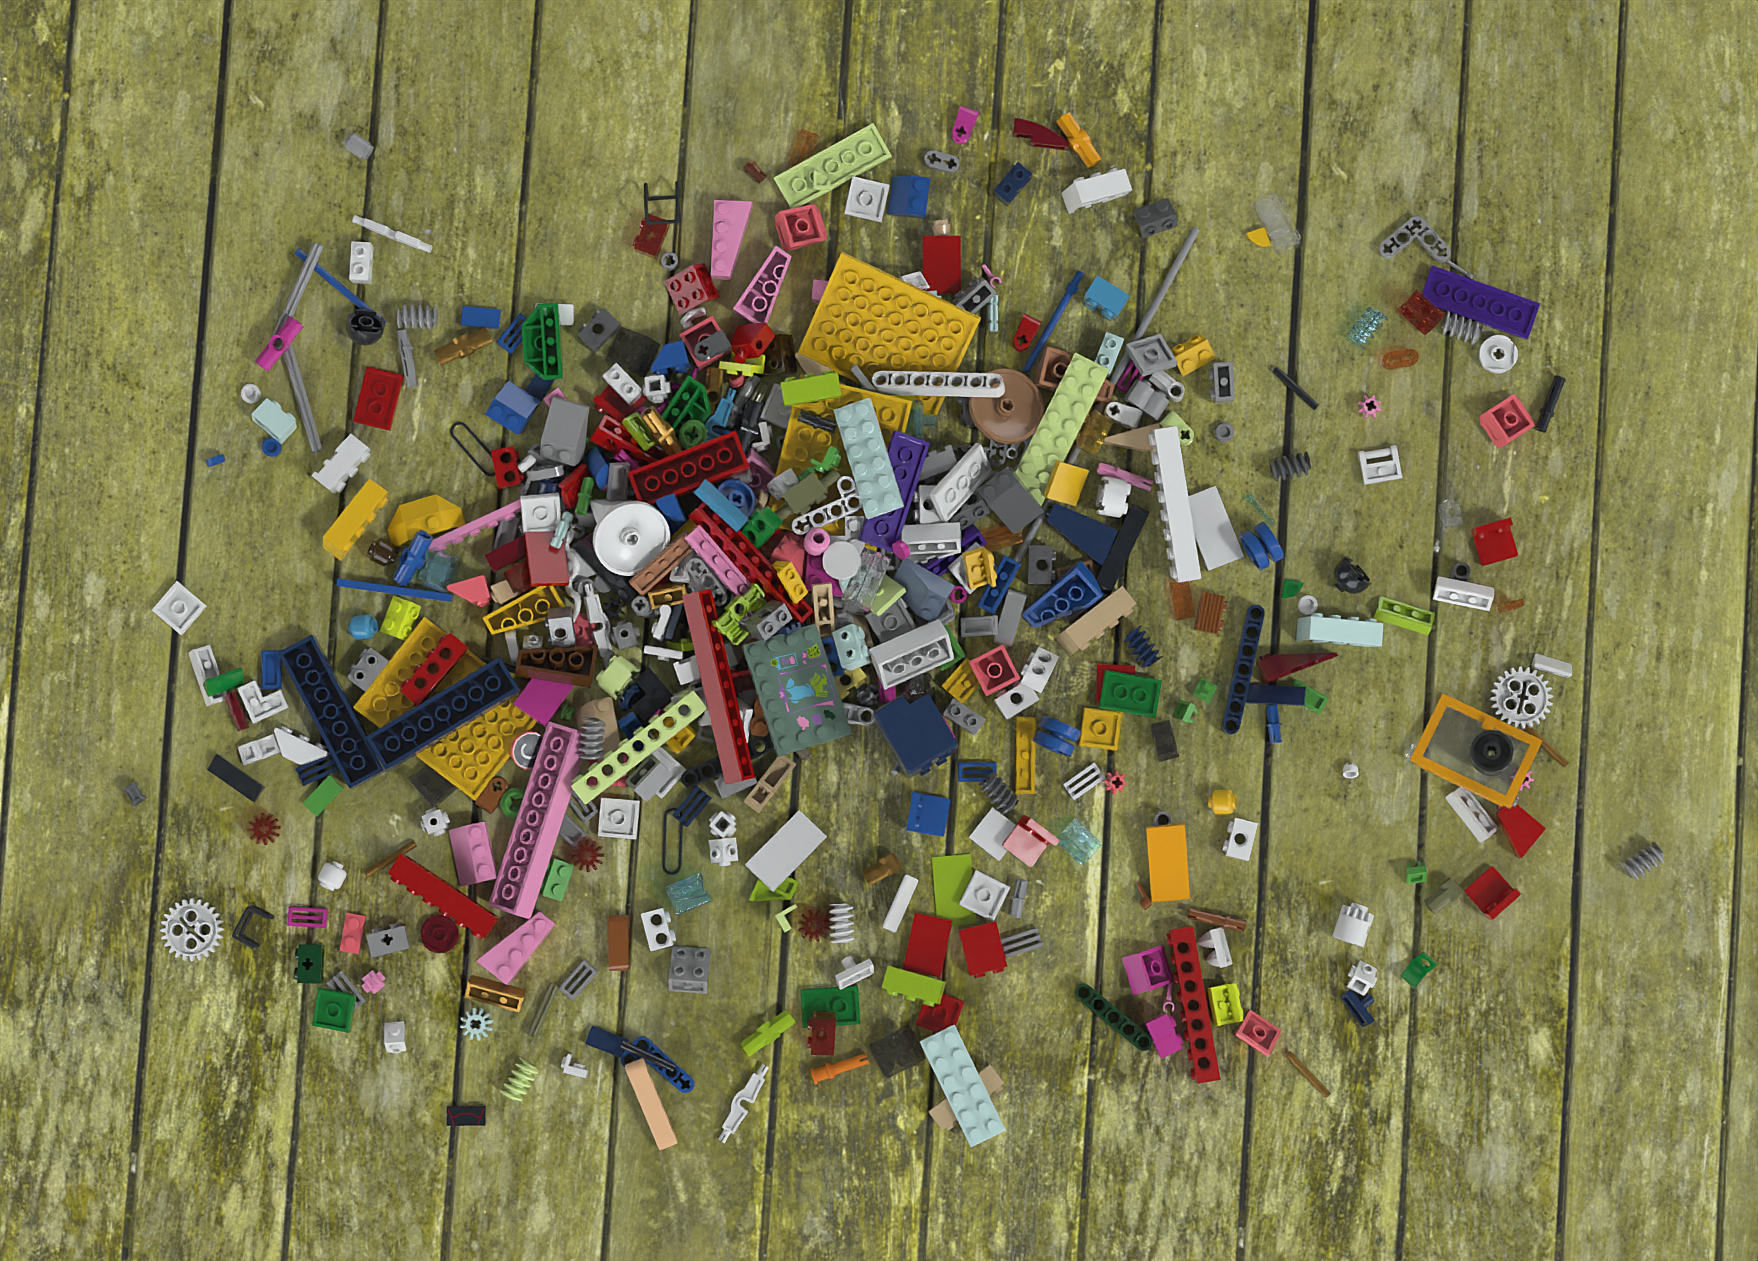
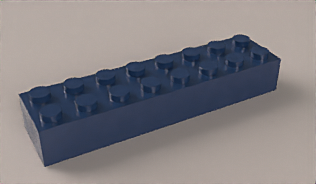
M310 635L278 652L349 789H354L386 772L366 738L368 735L316 636Z
M498 657L368 735L366 738L385 770L389 772L519 694L520 690L501 658Z

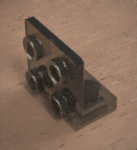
M427 764L416 774L413 773L408 777L409 781L433 808L437 807L458 789Z

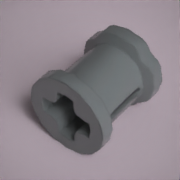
M137 781L123 789V792L131 800L132 807L147 799L146 795H143L140 791Z

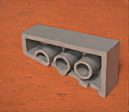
M951 445L945 447L946 451L939 452L935 450L926 455L916 487L923 483L931 485L936 482V479L944 478L957 464Z

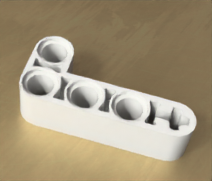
M849 476L841 477L837 482V487L842 498L796 518L792 523L793 531L798 535H806L811 529L824 527L859 511L862 508V503L853 479ZM844 480L851 481L852 485L849 490L841 488V483ZM851 498L859 499L858 507L851 508L849 500ZM838 505L841 507L842 512L840 515L834 516L831 514L833 506ZM817 513H821L824 516V521L820 524H816L813 520ZM807 517L810 518V522L814 526L810 528L808 524L804 526V531L796 529L799 521L803 524L808 522L806 520Z

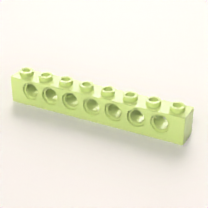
M688 690L679 697L680 701L677 704L670 703L664 708L665 713L660 717L657 714L648 721L650 725L645 729L643 726L638 728L633 733L635 736L631 740L624 739L618 744V750L615 752L610 750L603 756L604 761L599 765L597 762L592 764L587 769L589 772L585 776L580 774L572 780V789L585 805L708 709L694 690L691 693ZM681 705L689 707L690 712L688 715L682 716L679 714L678 709ZM666 717L674 719L675 723L670 728L665 727L663 724V720ZM651 729L659 731V737L655 740L648 737V732ZM635 741L643 742L644 748L642 751L636 752L632 746ZM620 753H626L629 757L625 764H621L617 760ZM605 765L613 767V773L609 776L602 773V768ZM589 777L597 778L598 784L596 787H588L587 779Z

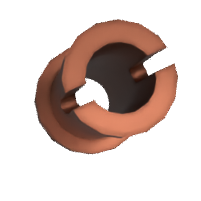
M750 160L743 167L745 173L748 172L759 184L768 176L756 165V161Z

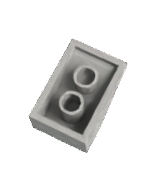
M555 396L552 398L541 438V457L575 466L584 458L589 406Z

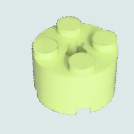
M615 655L608 663L610 666L605 671L602 670L596 677V680L599 681L598 686L615 700H618L620 698L617 696L620 693L622 694L628 685L635 683L634 679L636 677L634 676L636 672L640 674V670L623 656L617 657Z

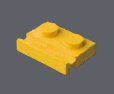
M968 658L960 664L941 686L962 704L980 685L969 664L970 660Z

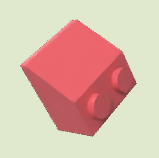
M788 530L773 551L769 563L772 565L776 561H791L803 582L805 579L807 551L803 543L804 537Z
M485 575L447 585V589L450 592L479 607L488 606L490 601H493L490 594L492 591L489 580Z
M1004 645L969 661L986 696L1020 680Z

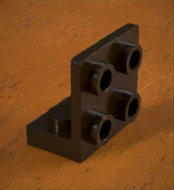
M776 334L762 353L765 355L763 374L754 373L759 378L779 373H797L792 335Z

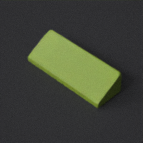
M1380 596L1374 619L1428 635L1432 629L1435 613Z

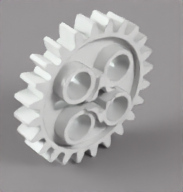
M1521 666L1518 667L1517 672L1514 668L1510 669V674L1507 671L1503 672L1505 678L1498 676L1497 679L1500 683H1493V686L1497 689L1490 691V693L1495 695V697L1490 698V701H1495L1491 708L1498 709L1494 715L1501 714V721L1506 719L1507 724L1510 725L1512 722L1513 727L1516 728L1520 724L1521 729H1525L1526 724L1529 728H1532L1533 722L1537 725L1540 724L1538 718L1546 719L1543 713H1550V710L1546 707L1553 705V703L1548 701V699L1553 698V695L1548 694L1552 688H1546L1545 686L1549 681L1542 682L1541 679L1544 675L1542 674L1537 677V670L1530 673L1529 667L1526 668L1525 672H1523ZM1525 681L1526 687L1523 692V698H1526V700L1521 702L1520 714L1518 715L1517 709L1520 704V698H1517V696L1522 693L1523 682ZM1510 682L1518 684V691L1510 689ZM1529 686H1534L1537 689V695L1533 696L1529 693ZM1507 700H1511L1514 703L1515 707L1513 710H1509L1506 707ZM1525 705L1533 707V714L1525 712Z
M190 899L189 904L187 900H183L182 906L179 903H175L177 909L169 908L171 915L164 914L168 920L161 922L166 928L160 930L166 933L161 939H167L168 942L164 946H171L169 953L176 951V958L182 954L184 961L187 960L188 956L190 961H194L195 956H197L198 960H202V954L209 957V950L216 952L213 946L221 945L217 939L223 938L219 932L224 931V928L219 927L223 920H217L221 914L213 913L216 908L208 909L209 902L202 905L201 899L196 904L194 899ZM191 911H194L197 915L196 920L193 922L188 919V914ZM181 917L185 920V922H186L189 926H195V927H196V928L194 929V931H195L199 936H201V937L204 938V940H205L204 943L200 940V938H199L195 933H189L191 929H190L186 924H184V923H182V922L180 921V918H181ZM205 924L210 927L208 935L202 933V927ZM177 925H181L183 928V932L179 936L174 931ZM191 938H194L197 942L194 949L188 946V941Z

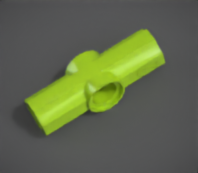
M786 1009L774 1019L768 1020L756 1029V1032L743 1040L740 1045L750 1057L762 1047L769 1045L780 1037V1034L793 1026L796 1021Z

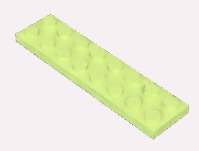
M1077 353L1074 354L1015 472L1040 506H1042L1046 498L1043 495L1056 460L1065 461L1110 371Z

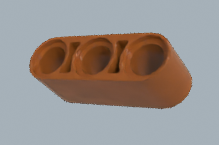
M609 915V971H629V916Z

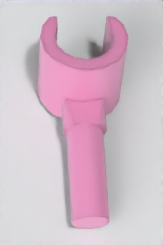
M985 264L981 266L990 279L989 285L992 288H995L992 284L994 279L998 280L1000 285L1002 284L1001 279L994 277Z
M1172 984L1167 986V997L1162 1004L1164 1011L1166 1004L1172 1005V1012L1175 1008L1172 1002Z

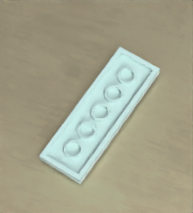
M866 398L833 410L866 518L871 519L904 507L871 398Z
M955 1025L920 1041L970 1147L1006 1131Z

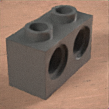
M975 491L948 522H960V529L962 531L990 512L984 499Z

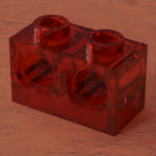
M1417 289L1397 309L1402 316L1424 335L1435 328L1444 317V314Z

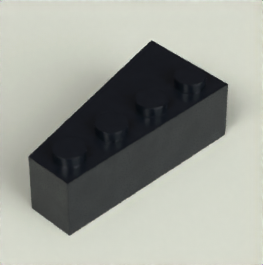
M594 530L571 545L624 603L640 594L629 583V580L635 575L624 576L608 570L600 562L593 547Z

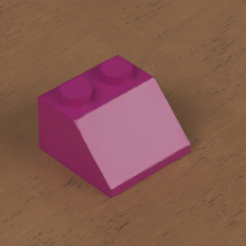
M1163 945L1122 958L1133 995L1174 982Z

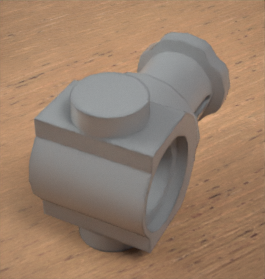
M638 596L632 601L633 611L636 612L638 617L657 619V616L661 615L660 608L652 610L648 597Z

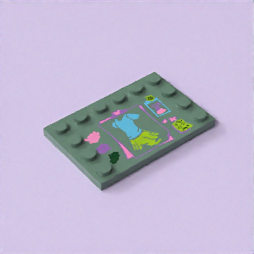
M816 623L802 627L789 635L779 634L768 638L766 641L759 640L742 646L777 757L852 734Z

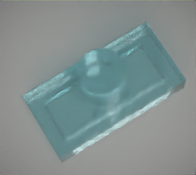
M913 400L914 437L924 441V427L937 426V415H924V404L922 401Z

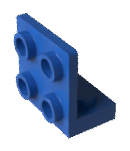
M913 792L906 831L943 837L950 799Z

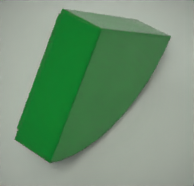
M1284 579L1281 598L1286 599L1295 596L1302 589L1304 583Z

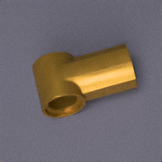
M893 852L861 872L870 886L886 876L889 877L901 871L903 868Z

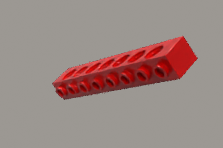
M703 502L688 516L697 526L700 525L750 583L758 584L764 592L765 597L763 598L767 602L776 600L785 603L793 618L791 620L800 621V623L814 612L803 598L798 603L792 602L777 575L778 571L740 530L736 532L706 503Z
M1190 926L1169 930V934L1166 935L1168 946H1172L1173 951L1170 954L1171 964L1175 965L1176 968L1173 977L1175 984L1179 985L1180 992H1177L1178 1003H1182L1183 1011H1180L1182 1023L1185 1022L1186 1030H1183L1185 1042L1189 1041L1190 1049H1187L1188 1060L1193 1063V1068L1190 1069L1191 1078L1196 1080L1197 1084L1221 1080L1194 928ZM1180 942L1187 944L1188 949L1185 953H1180L1177 949ZM1184 961H1188L1191 964V969L1188 972L1181 970V964ZM1191 980L1194 983V989L1188 992L1185 990L1184 984L1186 981ZM1192 999L1198 1003L1197 1009L1193 1011L1188 1008V1002ZM1194 1019L1201 1021V1027L1197 1030L1191 1027V1022ZM1197 1038H1202L1205 1042L1204 1047L1201 1049H1197L1194 1045ZM1201 1057H1206L1208 1060V1065L1205 1068L1198 1066V1060Z

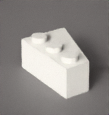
M1114 168L1108 170L1107 174L1101 175V172L1091 175L1088 179L1080 177L1073 180L1074 183L1062 192L1068 214H1071L1080 207L1085 206V208H1089L1091 204L1104 203L1125 196L1132 191L1126 170Z
M350 434L337 447L330 460L326 459L323 462L325 466L319 473L314 472L311 476L332 493H340L346 486L345 481L357 473L359 464L366 462L370 457L369 452L371 449Z
M960 522L904 525L902 541L910 549V556L907 559L914 563L921 562L923 564L927 563L928 559L934 557L940 559L961 553Z
M731 642L724 644L730 670L737 669L736 665L741 662L735 646ZM696 655L673 663L681 685L690 682V685L701 682Z

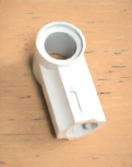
M1163 370L1153 373L1148 381L1165 393L1170 401L1179 402L1183 399L1184 386L1176 382ZM1173 388H1178L1181 394L1173 396L1170 391Z

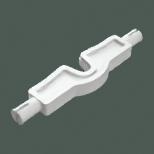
M357 215L353 217V223L364 226L366 229L428 253L432 250V245L424 243L419 239L399 231L395 232L387 226L369 219H364Z
M592 583L584 585L587 597H584L587 620L590 624L598 622L601 625L600 629L593 631L591 636L594 644L598 645V657L603 658L605 669L610 666L608 665L611 659L610 655L613 654L609 639L610 623L602 611L598 594L594 595Z
M762 1064L757 1074L753 1073L745 1088L735 1095L731 1104V1112L722 1126L724 1130L718 1140H722L725 1143L730 1133L734 1134L741 1121L747 1115L748 1111L740 1105V1101L746 1100L747 1102L754 1103L765 1081L763 1077L769 1068L768 1066L763 1070L765 1065Z

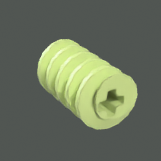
M519 1058L523 1062L522 1064H515L519 1070L511 1071L514 1077L507 1078L511 1083L503 1084L507 1090H500V1093L514 1101H523L521 1094H527V1090L524 1087H531V1083L528 1080L534 1081L535 1077L532 1073H539V1070L532 1063L522 1058Z

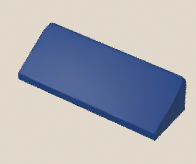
M1004 555L995 571L997 574V579H995L996 586L992 588L988 584L977 607L994 614L1021 563Z

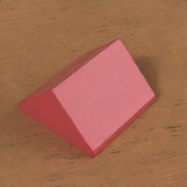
M1249 1009L1233 1034L1268 1057L1282 1031Z

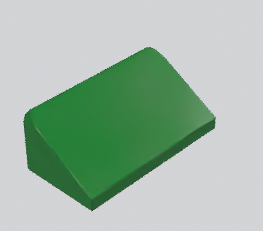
M240 667L206 679L203 686L207 696L210 697L243 685V669Z

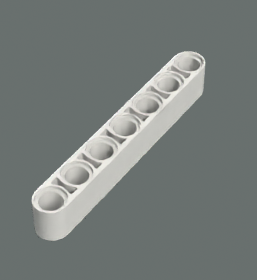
M877 371L872 377L875 389L878 393L884 395L1000 397L1005 393L1003 379L999 374ZM881 381H886L884 384H878ZM900 381H904L902 385H897ZM918 382H923L921 385H916ZM942 382L941 385L935 386L936 383ZM980 383L979 386L973 387L974 384ZM994 384H999L997 387H992Z

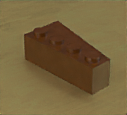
M591 645V647L574 646V648L555 647L554 649L519 650L515 676L591 688L598 645Z

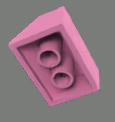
M487 822L449 830L460 887L497 879L498 873Z

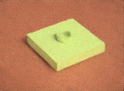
M880 571L868 582L862 592H858L853 597L858 603L879 617L906 590L902 585Z

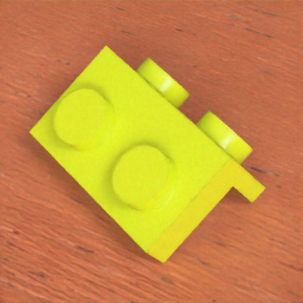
M732 351L731 361H720L719 369H726L727 374L737 375L738 371H742L744 376H753L754 373L763 374L765 355L762 354L758 358L746 359L744 364H739L734 360L735 354Z
M393 596L380 632L406 641L412 633L421 606Z
M1236 983L1207 988L1214 1026L1243 1021V1009L1239 999L1240 992Z

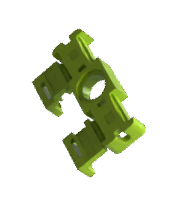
M750 583L752 586L742 596L737 595L725 607L726 612L717 621H711L712 625L718 628L717 631L720 634H725L733 645H738L749 634L743 629L740 630L738 622L750 610H754L756 613L767 604L764 598H761L765 597V594L758 584ZM740 603L742 610L739 614H736L734 611L735 605Z

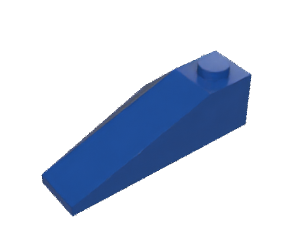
M1079 561L1021 615L1036 628L1055 621V619L1073 614L1075 611L1089 608L1103 596V593L1093 573Z

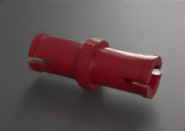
M236 692L224 695L230 710L229 715L233 717L237 731L249 728L243 714L244 708L240 706Z

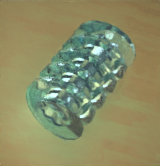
M1367 307L1366 313L1361 315L1362 319L1356 321L1357 325H1353V331L1347 333L1352 343L1362 350H1365V347L1362 345L1363 343L1370 344L1367 337L1374 338L1372 331L1379 332L1376 326L1383 327L1384 324L1381 319L1388 320L1383 313L1371 307Z

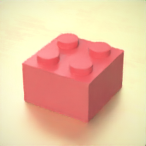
M713 315L679 334L699 371L732 352L729 349L704 362L697 360L694 350L696 344L721 330ZM700 348V353L706 355L707 349Z

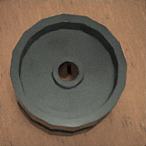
M1483 731L1475 737L1471 744L1470 759L1472 765L1484 775L1494 776L1503 773L1512 762L1514 751L1512 742L1507 735L1500 731ZM1489 751H1494V752H1495V756H1494L1493 754H1492L1491 756H1489V755H1488V752H1489Z

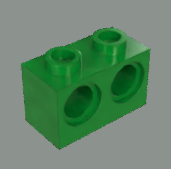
M768 506L762 510L758 508L751 515L753 519L747 520L741 527L743 529L741 532L757 549L765 544L783 523Z

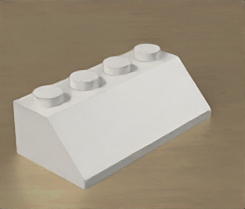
M939 619L869 649L872 663L884 690L954 659L948 632Z

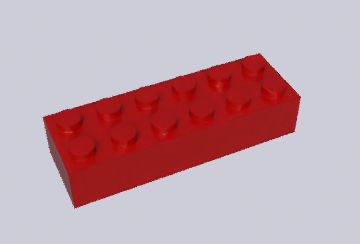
M735 430L627 473L638 501L655 507L658 506L656 503L657 499L673 493L678 498L694 492L705 479L714 484L748 471L751 468Z
M400 854L388 871V874L391 875L390 880L398 885H406L408 892L414 896L421 895L424 897L422 899L423 902L431 907L436 905L439 907L438 912L446 917L452 916L455 918L454 922L462 928H470V933L479 939L488 938L501 919L406 854Z

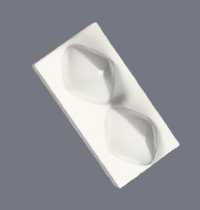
M1223 927L1210 930L1198 940L1197 944L1200 946L1215 948L1208 955L1207 963L1212 966H1220V968L1233 964Z

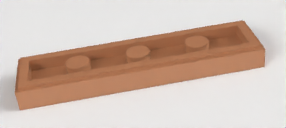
M687 530L683 531L629 580V583L641 596L648 592L694 550L684 539L689 534Z

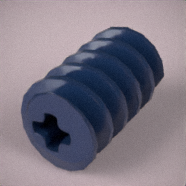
M1139 626L1126 635L1123 642H1131L1127 648H1135L1132 655L1139 654L1136 661H1144L1141 665V668L1151 666L1163 656H1156L1159 650L1152 651L1155 644H1148L1151 638H1143L1146 631L1139 632L1141 628Z

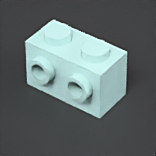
M266 398L251 414L252 420L282 444L297 428L296 419L289 412H283L281 410L282 407L273 400L271 402Z
M850 624L832 632L842 668L852 671L870 663V652L865 644V633L861 627Z

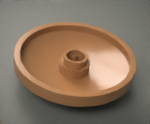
M996 369L988 372L999 374L1002 377L1005 393L1000 397H969V411L974 424L986 437L999 443L1015 444L1026 440L1035 433L1043 418L1044 404L1040 391L1032 380L1018 371ZM976 383L973 387L979 386L980 383ZM999 384L992 385V387L999 386Z

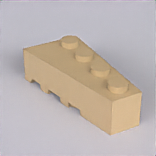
M1121 586L1064 630L1056 640L1069 656L1079 649L1083 651L1091 645L1090 640L1093 638L1097 640L1105 634L1104 629L1108 626L1112 629L1119 623L1118 619L1122 615L1124 618L1134 611L1132 608L1136 605V602L1125 588Z

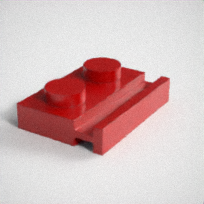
M582 463L558 485L562 489L561 495L566 508L571 509L578 503L579 497L577 495L581 491L584 477H591L590 472L587 470L588 465Z

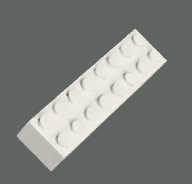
M1177 426L1153 429L1151 434H1148L1149 445H1152L1154 453H1151L1153 465L1155 464L1157 472H1154L1156 484L1158 483L1160 491H1157L1158 501L1163 505L1160 515L1161 520L1166 524V529H1163L1164 539L1169 543V548H1166L1167 557L1172 561V567H1169L1170 576L1176 582L1201 579Z

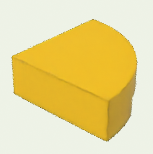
M1265 227L1246 233L1248 239L1254 244L1261 247L1271 246Z

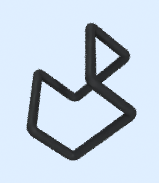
M678 181L675 182V195L649 197L648 184L644 183L646 224L658 225L681 222L680 187ZM676 199V220L649 221L648 201Z
M248 906L242 914L232 937L251 948H258L260 944L242 935L253 913L265 919H274L275 916L259 907ZM250 910V913H249V915L247 916V918H246V920H245V922H244V924H243V926H242V928H241V930H240L238 936H236V934H237L238 930L240 929V927H241V925H242V923H243V921H244V919H245V917H246L248 911Z

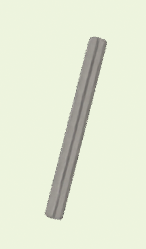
M318 243L312 244L272 336L276 335L290 316L293 317L323 250L322 245ZM282 339L276 341L277 349L280 347Z
M290 344L289 349L283 353L311 450L319 452L322 450L321 442L293 346Z

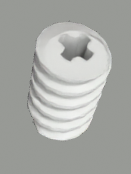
M829 904V906L834 907L829 913L835 915L829 919V921L835 923L830 926V929L835 930L834 933L830 934V937L836 938V940L830 943H846L854 940L855 937L849 935L854 932V929L849 928L850 925L854 924V921L848 920V918L854 916L853 913L848 912V910L853 909V906L849 904Z

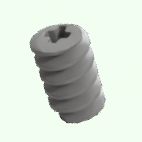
M404 304L402 309L398 308V328H402L404 324L405 328L409 329L412 323L414 329H417L418 325H420L421 329H425L427 325L429 330H432L435 325L437 329V307L434 306L433 310L430 311L429 305H427L425 311H423L421 305L415 310L414 305L411 304L410 309L407 310L406 304Z
M1447 311L1441 328L1443 329V335L1450 331L1451 338L1456 333L1457 340L1464 336L1465 343L1471 339V345H1474L1479 339L1484 324L1479 327V322L1475 321L1471 325L1470 318L1466 322H1464V316L1457 320L1456 313L1450 317V311Z
M582 717V720L586 721L587 724L581 725V728L586 729V732H581L580 735L586 738L580 740V743L584 744L585 747L579 748L584 754L578 756L583 759H599L603 757L601 750H603L604 746L601 743L604 742L602 735L605 734V730L602 728L606 726V723L598 718Z
M1654 841L1652 846L1646 845V851L1640 849L1639 854L1634 853L1633 859L1630 857L1626 858L1627 864L1623 861L1621 862L1624 871L1629 877H1633L1638 881V874L1644 877L1645 869L1652 872L1651 865L1658 868L1657 861L1662 864L1665 863L1663 852Z

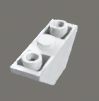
M284 726L281 729L276 727L274 729L282 756L293 762L305 765L326 757L330 753L326 751V746L320 743L313 745L309 743V738L301 734L296 737L291 734L292 730Z

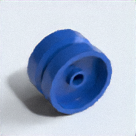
M731 479L724 481L717 488L720 493L747 517L754 511L756 505L755 496L752 489L746 483Z
M1265 522L1254 526V533L1247 530L1239 535L1247 555L1259 571L1269 566V559L1277 562L1284 558V553L1276 537Z
M1042 716L1039 726L1048 731V733L1036 731L1032 741L1054 753L1071 757L1074 746L1065 741V739L1073 742L1078 741L1081 731L1058 720Z

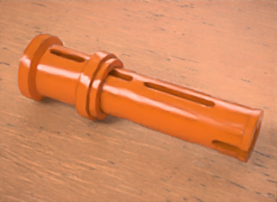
M866 1053L834 1064L827 1062L824 1066L816 1069L809 1068L814 1084L816 1085L819 1081L828 1078L831 1080L835 1077L834 1075L869 1065L868 1059L860 1061L867 1058Z

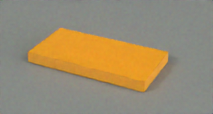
M1185 824L1146 827L1151 902L1190 899Z

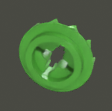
M689 420L680 428L679 441L684 448H692L705 443L706 439H708V430L704 423L698 420ZM695 432L699 435V437L694 438L693 440V438L690 437L688 433L691 434Z
M513 788L506 791L502 796L501 809L506 816L517 819L520 809L517 807L510 809L511 805H513L511 797L516 800L522 799L525 794L523 789Z

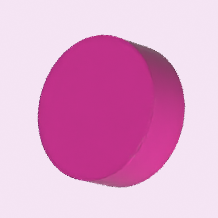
M898 540L892 544L893 552L899 559L905 560L910 556V549L905 542Z

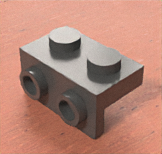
M1168 198L1133 210V216L1140 228L1142 238L1153 236L1178 226L1176 213Z

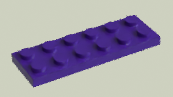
M1433 265L1430 268L1419 300L1420 303L1445 312L1450 311L1451 314L1456 313L1459 317L1470 318L1471 321H1478L1479 324H1484L1524 340L1529 338L1540 306L1538 302Z
M893 430L887 452L904 507L871 519L865 517L858 541L894 553L892 544L900 539L930 445L929 442Z

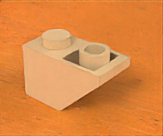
M513 577L491 586L492 592L490 594L493 600L502 606L523 596Z

